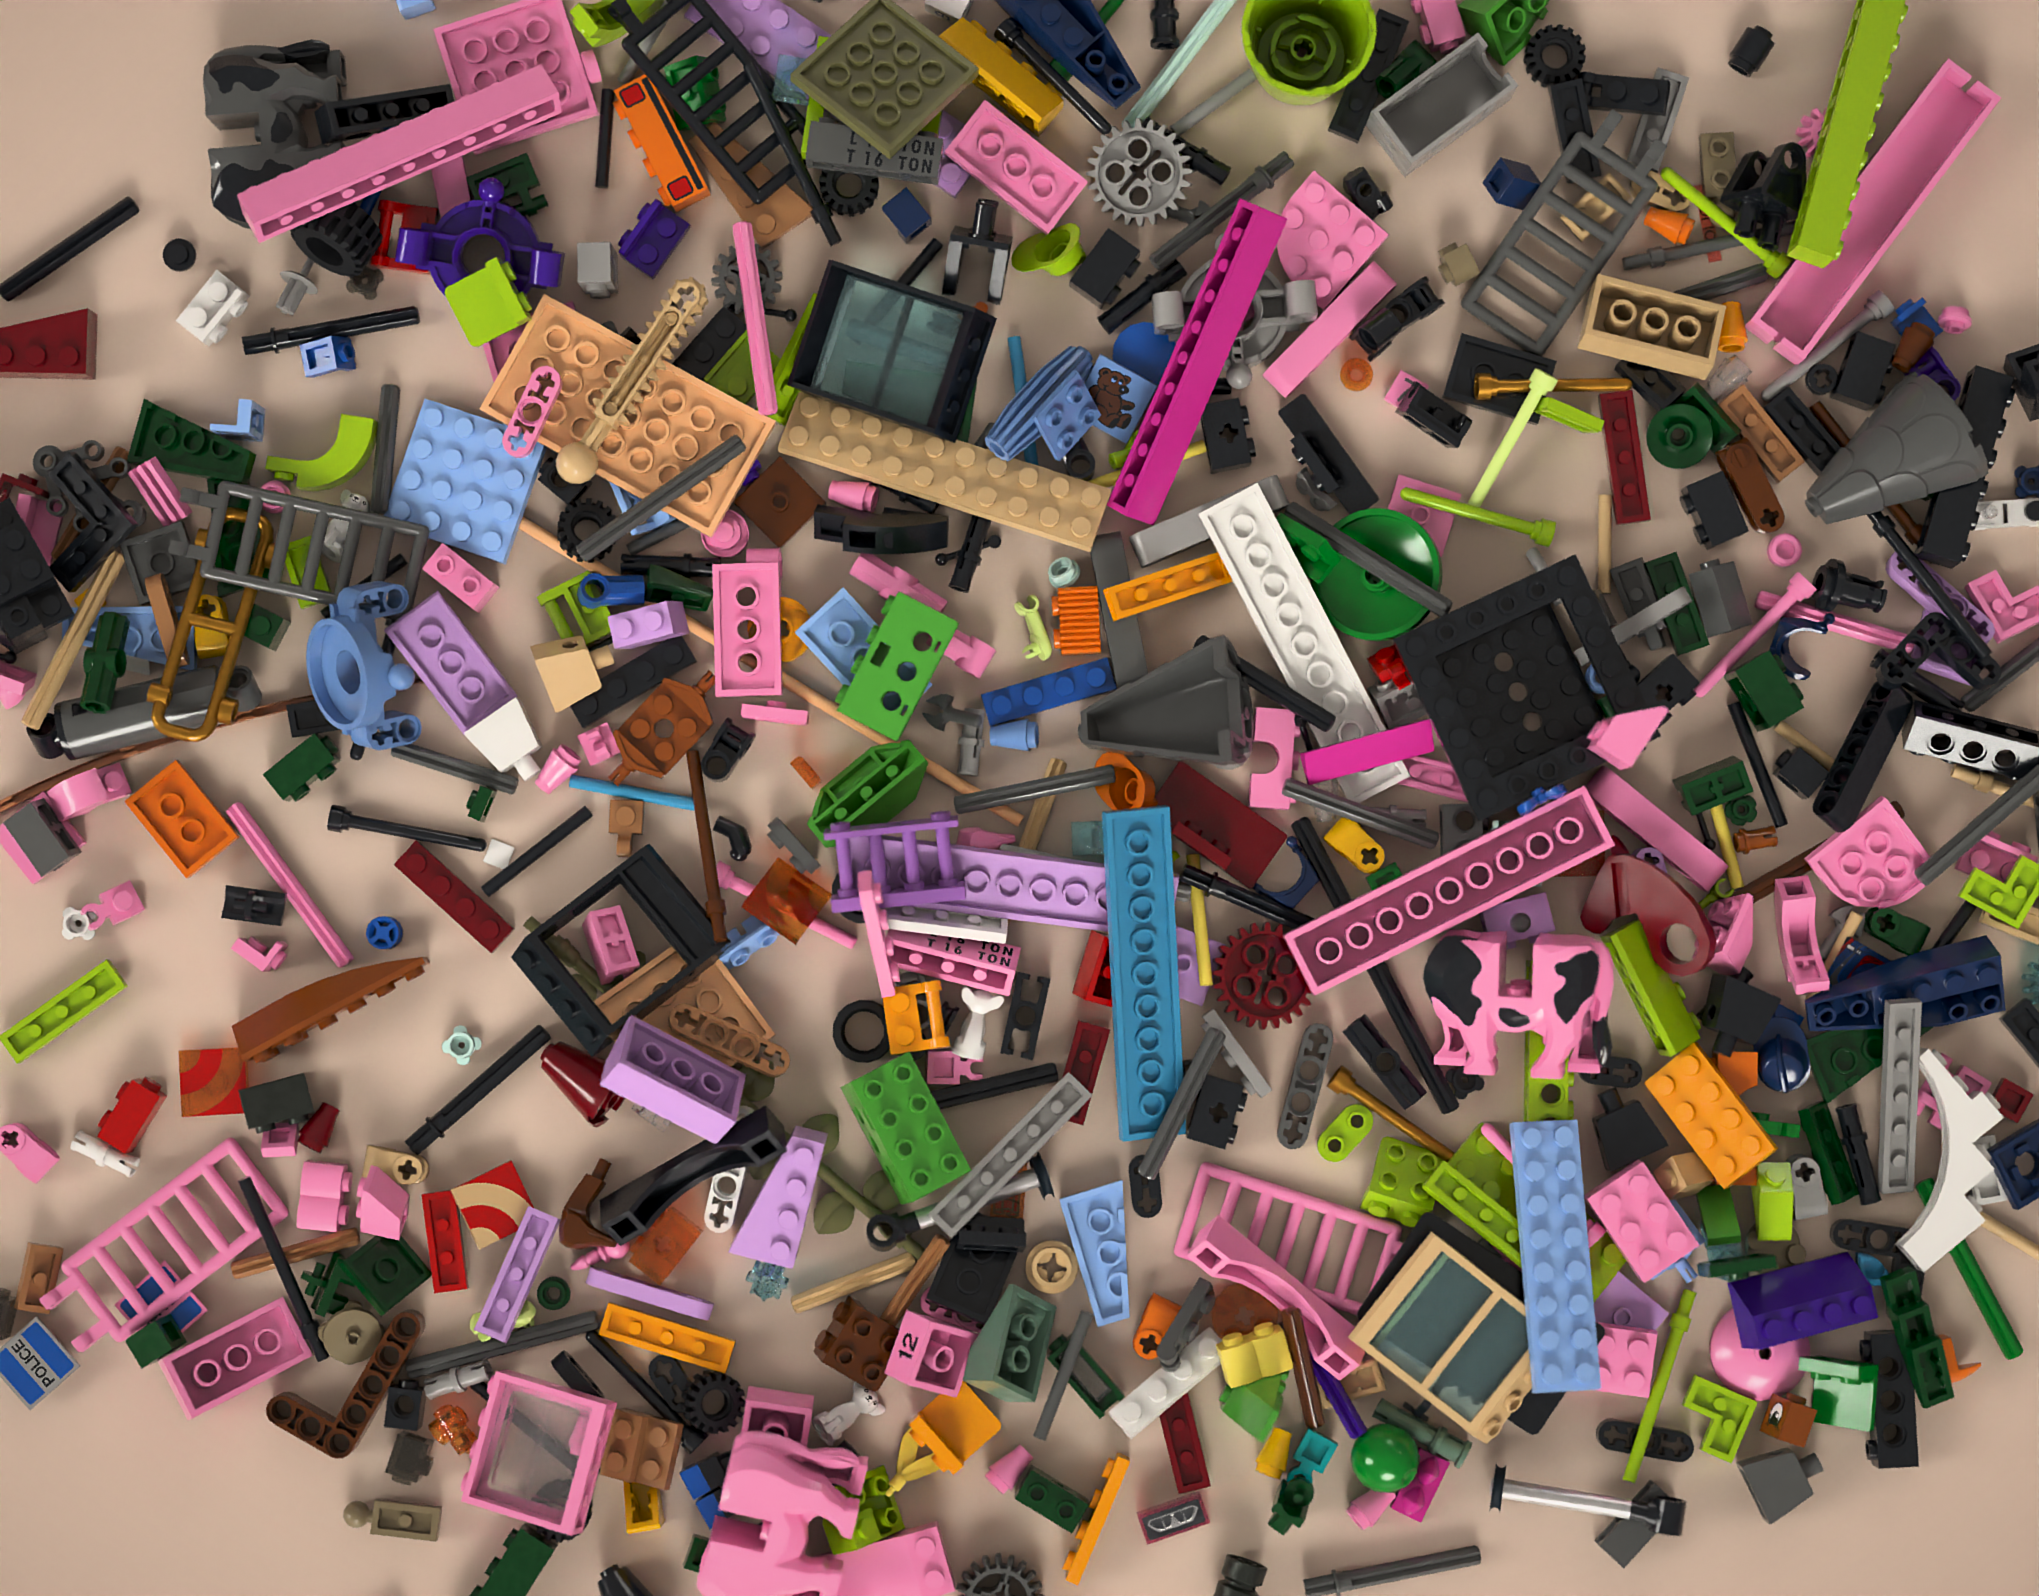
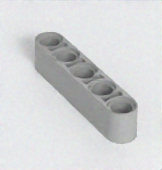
M1277 475L1255 482L1261 488L1273 513L1290 505ZM1253 484L1130 536L1129 540L1141 568L1211 540L1198 514Z

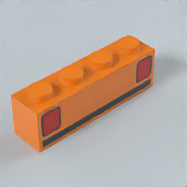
M644 74L613 90L618 100L612 103L620 119L627 118L633 128L627 131L636 149L642 147L647 155V158L642 160L648 174L651 178L657 175L662 185L657 191L664 205L667 207L672 204L677 213L710 196V191L657 88Z

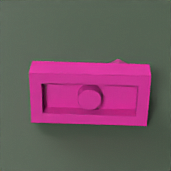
M1418 1447L1420 1463L1417 1474L1409 1485L1397 1491L1396 1498L1392 1501L1390 1507L1421 1523L1450 1462Z

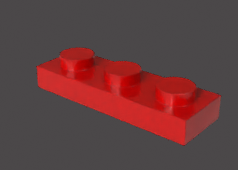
M450 1190L421 1194L434 1294L468 1289L469 1284L459 1208Z

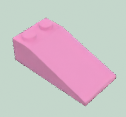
M281 1297L162 1358L158 1362L187 1420H190L313 1356L305 1339H303L285 1299Z
M938 1520L896 1532L856 1551L833 1555L832 1551L813 1556L825 1557L827 1560L838 1559L843 1561V1572L836 1596H940L954 1592L956 1588Z

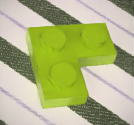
M2020 854L2004 883L1974 867L1957 896L2019 929L2039 895V864Z
M1694 1374L1681 1405L1712 1418L1699 1449L1732 1464L1758 1402Z

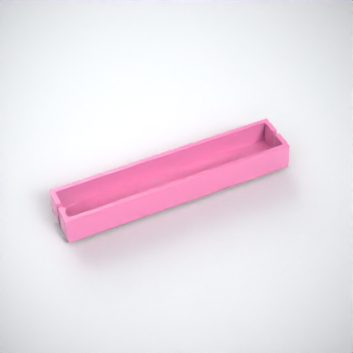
M1949 58L1938 68L1858 174L1857 181L1860 182V187L1856 197L1850 202L1848 210L1852 211V216L1848 227L1842 231L1840 240L1844 242V246L1839 258L1831 261L1823 269L1794 259L1745 324L1747 330L1766 344L1773 340L1776 343L1773 349L1794 365H1798L1807 357L2000 101V96L1978 80L1966 92L1961 90L1972 76Z

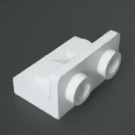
M216 270L176 321L210 347L213 342L216 344L224 337L227 332L226 325L233 317H239L248 306L247 299L250 296Z

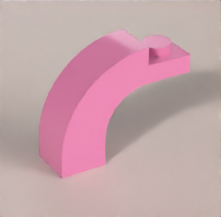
M1808 875L1775 879L1774 904L1779 949L1787 981L1792 982L1796 995L1829 991L1830 980L1817 942L1815 928L1816 896Z

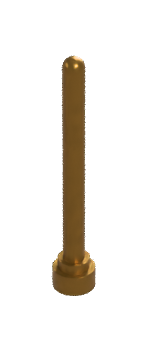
M1476 373L1474 377L1475 399H1491V396H1497L1498 393L1529 392L1531 389L1528 386L1531 381L1529 379H1497V376H1491L1490 373ZM1629 378L1558 379L1552 392L1628 391L1632 387V381Z
M1343 1065L1333 1074L1327 1087L1336 1094L1341 1092L1346 1095L1348 1093L1440 1159L1448 1162L1455 1152L1355 1083L1356 1079L1352 1076L1353 1072Z

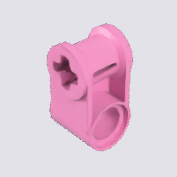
M13 1123L0 1128V1151L30 1181L37 1184L60 1160L59 1155L24 1124ZM17 1132L19 1135L16 1141L19 1144L10 1145L8 1141L11 1137L8 1133Z

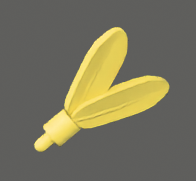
M909 1428L902 1436L897 1457L896 1474L888 1483L890 1487L886 1491V1496L888 1497L895 1491L899 1492L906 1481L921 1478L940 1469L931 1458L934 1453L915 1461L919 1444L909 1433L912 1428Z

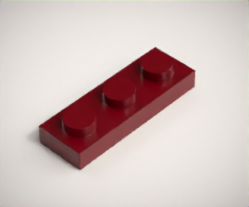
M1078 1020L1062 1078L1069 1072L1091 1094L1093 1093L1110 1029ZM1091 1098L1068 1120L1069 1122L1084 1125Z
M1187 1392L1159 1416L1178 1494L1211 1487Z

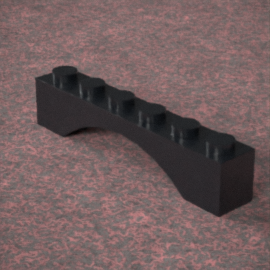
M766 1105L738 1120L717 1144L705 1139L600 1199L601 1226L620 1246L648 1231L657 1218L674 1201L702 1181L731 1169L760 1167L787 1152L784 1125Z

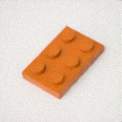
M179 760L173 761L124 801L186 878L193 876L240 838L239 834Z

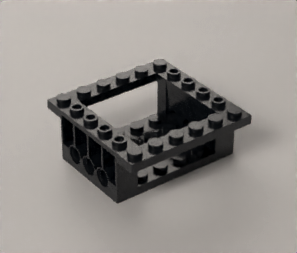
M1576 554L1392 639L1477 822L1532 797L1531 792L1542 786L1544 790H1547L1607 762L1587 748L1591 742L1587 738L1594 725L1598 721L1601 722L1604 718L1550 605L1554 601L1561 598L1615 715L1648 709ZM1499 653H1507L1512 658L1513 663L1510 670L1500 671L1496 668L1495 657ZM1518 682L1525 686L1527 693L1522 701H1514L1509 696L1511 684ZM1528 712L1536 713L1540 718L1541 723L1536 731H1529L1523 726V717ZM1656 728L1648 742L1661 737L1658 728Z

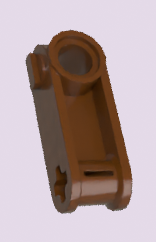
M1744 437L1716 451L1717 463L1728 480L1752 529L1763 534L1780 529L1784 523L1785 515L1760 465L1758 455L1751 442ZM1771 512L1773 518L1769 520V524H1762L1760 519L1764 517V513Z

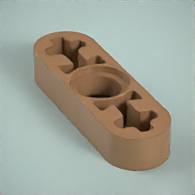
M163 573L146 577L145 586L165 655L168 658L179 620L167 580ZM186 646L179 668L190 664Z

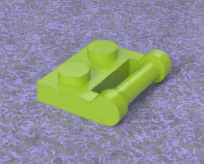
M589 570L537 596L540 606H545L561 639L574 637L556 601L558 598L565 596L584 634L583 637L587 646L611 634L607 616L612 615L608 606L591 609L586 608L579 602L577 597L578 587L583 578L591 574ZM589 584L585 586L588 596L592 598L602 596L597 585Z

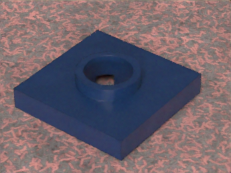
M2039 1119L1986 1149L1992 1157L1989 1162L1994 1167V1172L2012 1208L2015 1210H2019L2039 1198ZM2028 1152L2033 1157L2034 1167L2028 1175L2022 1176L2018 1165H2015V1160L2017 1156Z

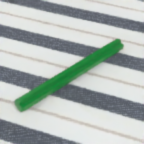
M1932 1178L1924 1179L1915 1186L1925 1206L1935 1186ZM1963 1239L1949 1253L2004 1357L2007 1360L2017 1358L2023 1353V1348L1966 1240Z

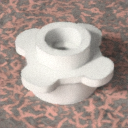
M73 907L66 908L63 911V937L68 940L74 937L91 940L95 936V930H89L88 926L93 922L96 914L88 912L81 915V910H75ZM78 920L82 922L80 927L76 925Z

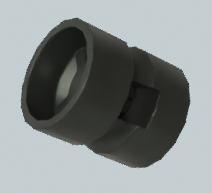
M1227 1554L1221 1571L1225 1580L1218 1581L1214 1596H1259L1255 1588L1262 1586L1268 1568L1253 1560Z

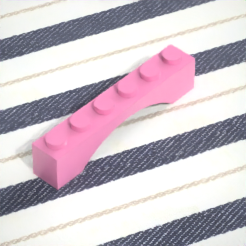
M1219 1215L1198 1232L1187 1254L1188 1258L1212 1277L1235 1281L1257 1291L1271 1301L1281 1312L1289 1306L1299 1308L1313 1359L1339 1381L1360 1365L1366 1351L1348 1338L1355 1326Z

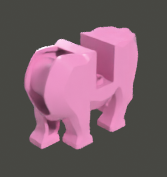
M747 1431L737 1435L723 1481L719 1510L762 1519V1524L760 1526L715 1515L710 1538L701 1559L697 1579V1588L702 1595L836 1596L843 1572V1561L838 1559L827 1560L825 1557H809L805 1555L809 1541L808 1523L816 1515H820L831 1521L843 1537L852 1538L859 1511V1499L845 1497L832 1484H838L851 1494L860 1496L868 1467V1456L857 1457L853 1452L845 1448L826 1447L810 1449L781 1435L761 1431Z

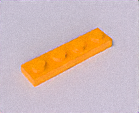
M1218 552L1106 588L1103 592L1114 622L1233 581Z
M609 1302L598 1334L724 1374L727 1372L736 1340L613 1302Z
M1117 1452L1114 1460L1108 1458L1101 1475L1106 1478L1101 1490L1095 1489L1088 1507L1093 1509L1088 1521L1082 1519L1075 1538L1080 1540L1075 1552L1069 1550L1062 1569L1067 1571L1065 1574L1066 1581L1076 1585L1079 1584L1130 1464V1457Z

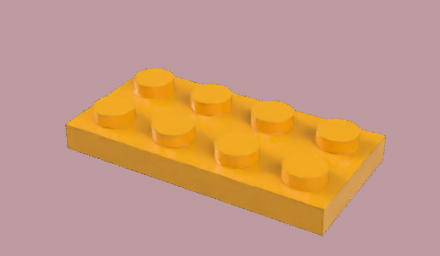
M1698 1042L1688 1046L1644 1082L1645 1086L1723 1189L1731 1187L1779 1149Z

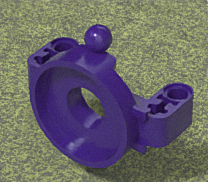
M488 177L484 179L478 188L481 199L468 201L454 207L439 220L437 225L422 222L421 229L399 228L395 261L416 265L415 269L430 271L435 284L444 296L445 289L448 286L472 274L467 270L463 262V250L465 244L472 237L479 234L492 236L501 243L505 256L504 263L508 261L517 277L513 282L519 293L523 291L527 295L532 288L547 290V286H561L565 253L553 251V243L540 242L535 228L527 217L516 208L500 201L505 191L502 182L497 178Z

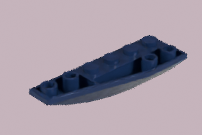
M995 0L1053 59L1113 108L1118 109L1141 89L1139 82L1091 0Z
M1987 935L1921 951L1863 971L1829 987V991H1821L1805 1000L1808 1029L1810 1031L1884 1029L1885 1000L1918 998L1922 1002L1921 1027L1945 1026L2005 1011L2001 955Z

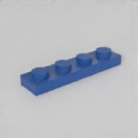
M1106 657L981 694L991 727L1107 693L1117 688L1108 658Z

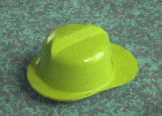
M1067 223L1052 229L1048 235L1042 232L1027 238L1013 251L1011 257L1012 266L1017 271L1022 272L1043 269L1054 276L1067 274L1074 267L1082 264L1087 258L1079 242L1080 228L1075 223Z

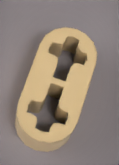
M1650 170L1648 176L1658 183V192L1654 193L1647 205L1657 209L1680 213L1684 211L1691 201L1680 193L1679 198L1684 200L1683 203L1678 202L1676 206L1671 205V198L1663 195L1662 192L1672 195L1676 189L1662 179L1661 174ZM1631 180L1629 190L1634 199L1640 192L1641 187Z

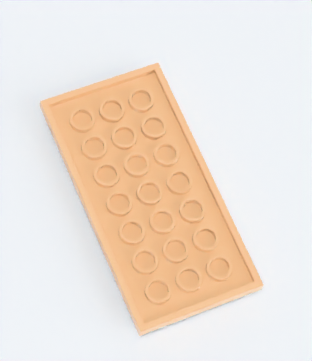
M544 294L531 316L532 320L528 321L479 409L500 422L509 425L533 372L542 366L554 368L560 374L563 385L537 442L559 453L565 445L580 442L596 418L593 412L597 407L592 400L594 398L603 399L604 395L601 389H609L611 387L608 378L618 377L619 373L615 369L616 366L624 367L626 365L623 359L624 354L632 356L634 351L630 347L633 342ZM663 360L666 370L658 369L656 371L659 380L649 381L648 385L652 390L651 392L643 391L641 393L644 399L643 404L635 402L633 405L638 413L636 415L628 413L626 416L631 425L629 427L620 425L617 431L612 428L597 450L598 468L595 474L634 496L644 499L730 437L738 435L746 446L744 452L661 509V511L712 538L776 425V421L765 415H760L753 408ZM548 374L546 378L540 377L538 382L542 385V389L539 395L532 391L530 396L538 397L546 404L549 398H544L543 393L547 386L553 388L555 385L551 380L552 374ZM536 403L528 404L523 411L524 418L527 421H536L542 414L540 405ZM518 421L516 425L522 428V434L526 430L532 434L535 429L526 427L521 421Z

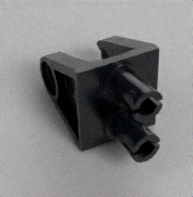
M1790 142L1779 145L1775 148L1771 157H1766L1759 150L1744 155L1721 195L1720 203L1739 212L1733 231L1734 234L1744 238H1752L1755 236L1757 222L1762 224L1757 245L1765 250H1777L1779 248L1783 224L1788 220L1796 219L1807 182L1806 156L1798 143ZM1786 151L1791 152L1792 165L1790 168L1787 167L1784 160ZM1756 159L1761 163L1762 173L1760 176L1756 173L1754 168V163Z
M979 198L978 202H976L973 227L969 229L955 226L949 239L942 295L955 296L964 248L969 249L972 244L989 247L988 252L994 253L987 302H992V304L996 305L1001 304L1013 236L996 234L997 232L994 231L996 211L999 205L998 201Z

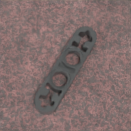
M1315 1023L1308 1026L1302 1036L1277 1129L1278 1141L1288 1149L1300 1148L1305 1144L1333 1044L1332 1031L1324 1024ZM1318 1029H1322V1035L1327 1037L1326 1044L1320 1043L1317 1053H1324L1322 1060L1312 1055H1303L1305 1048L1312 1051L1314 1041L1309 1039L1310 1033H1316ZM1308 1060L1314 1061L1319 1068L1318 1075L1311 1080L1304 1079L1300 1073L1301 1065ZM1300 1092L1307 1094L1310 1098V1106L1303 1112L1294 1110L1291 1104L1293 1096ZM1288 1112L1297 1117H1307L1305 1124L1298 1121L1297 1131L1301 1133V1138L1294 1139L1292 1144L1287 1143L1288 1137L1283 1135L1284 1129H1290L1293 1123V1119H1286Z

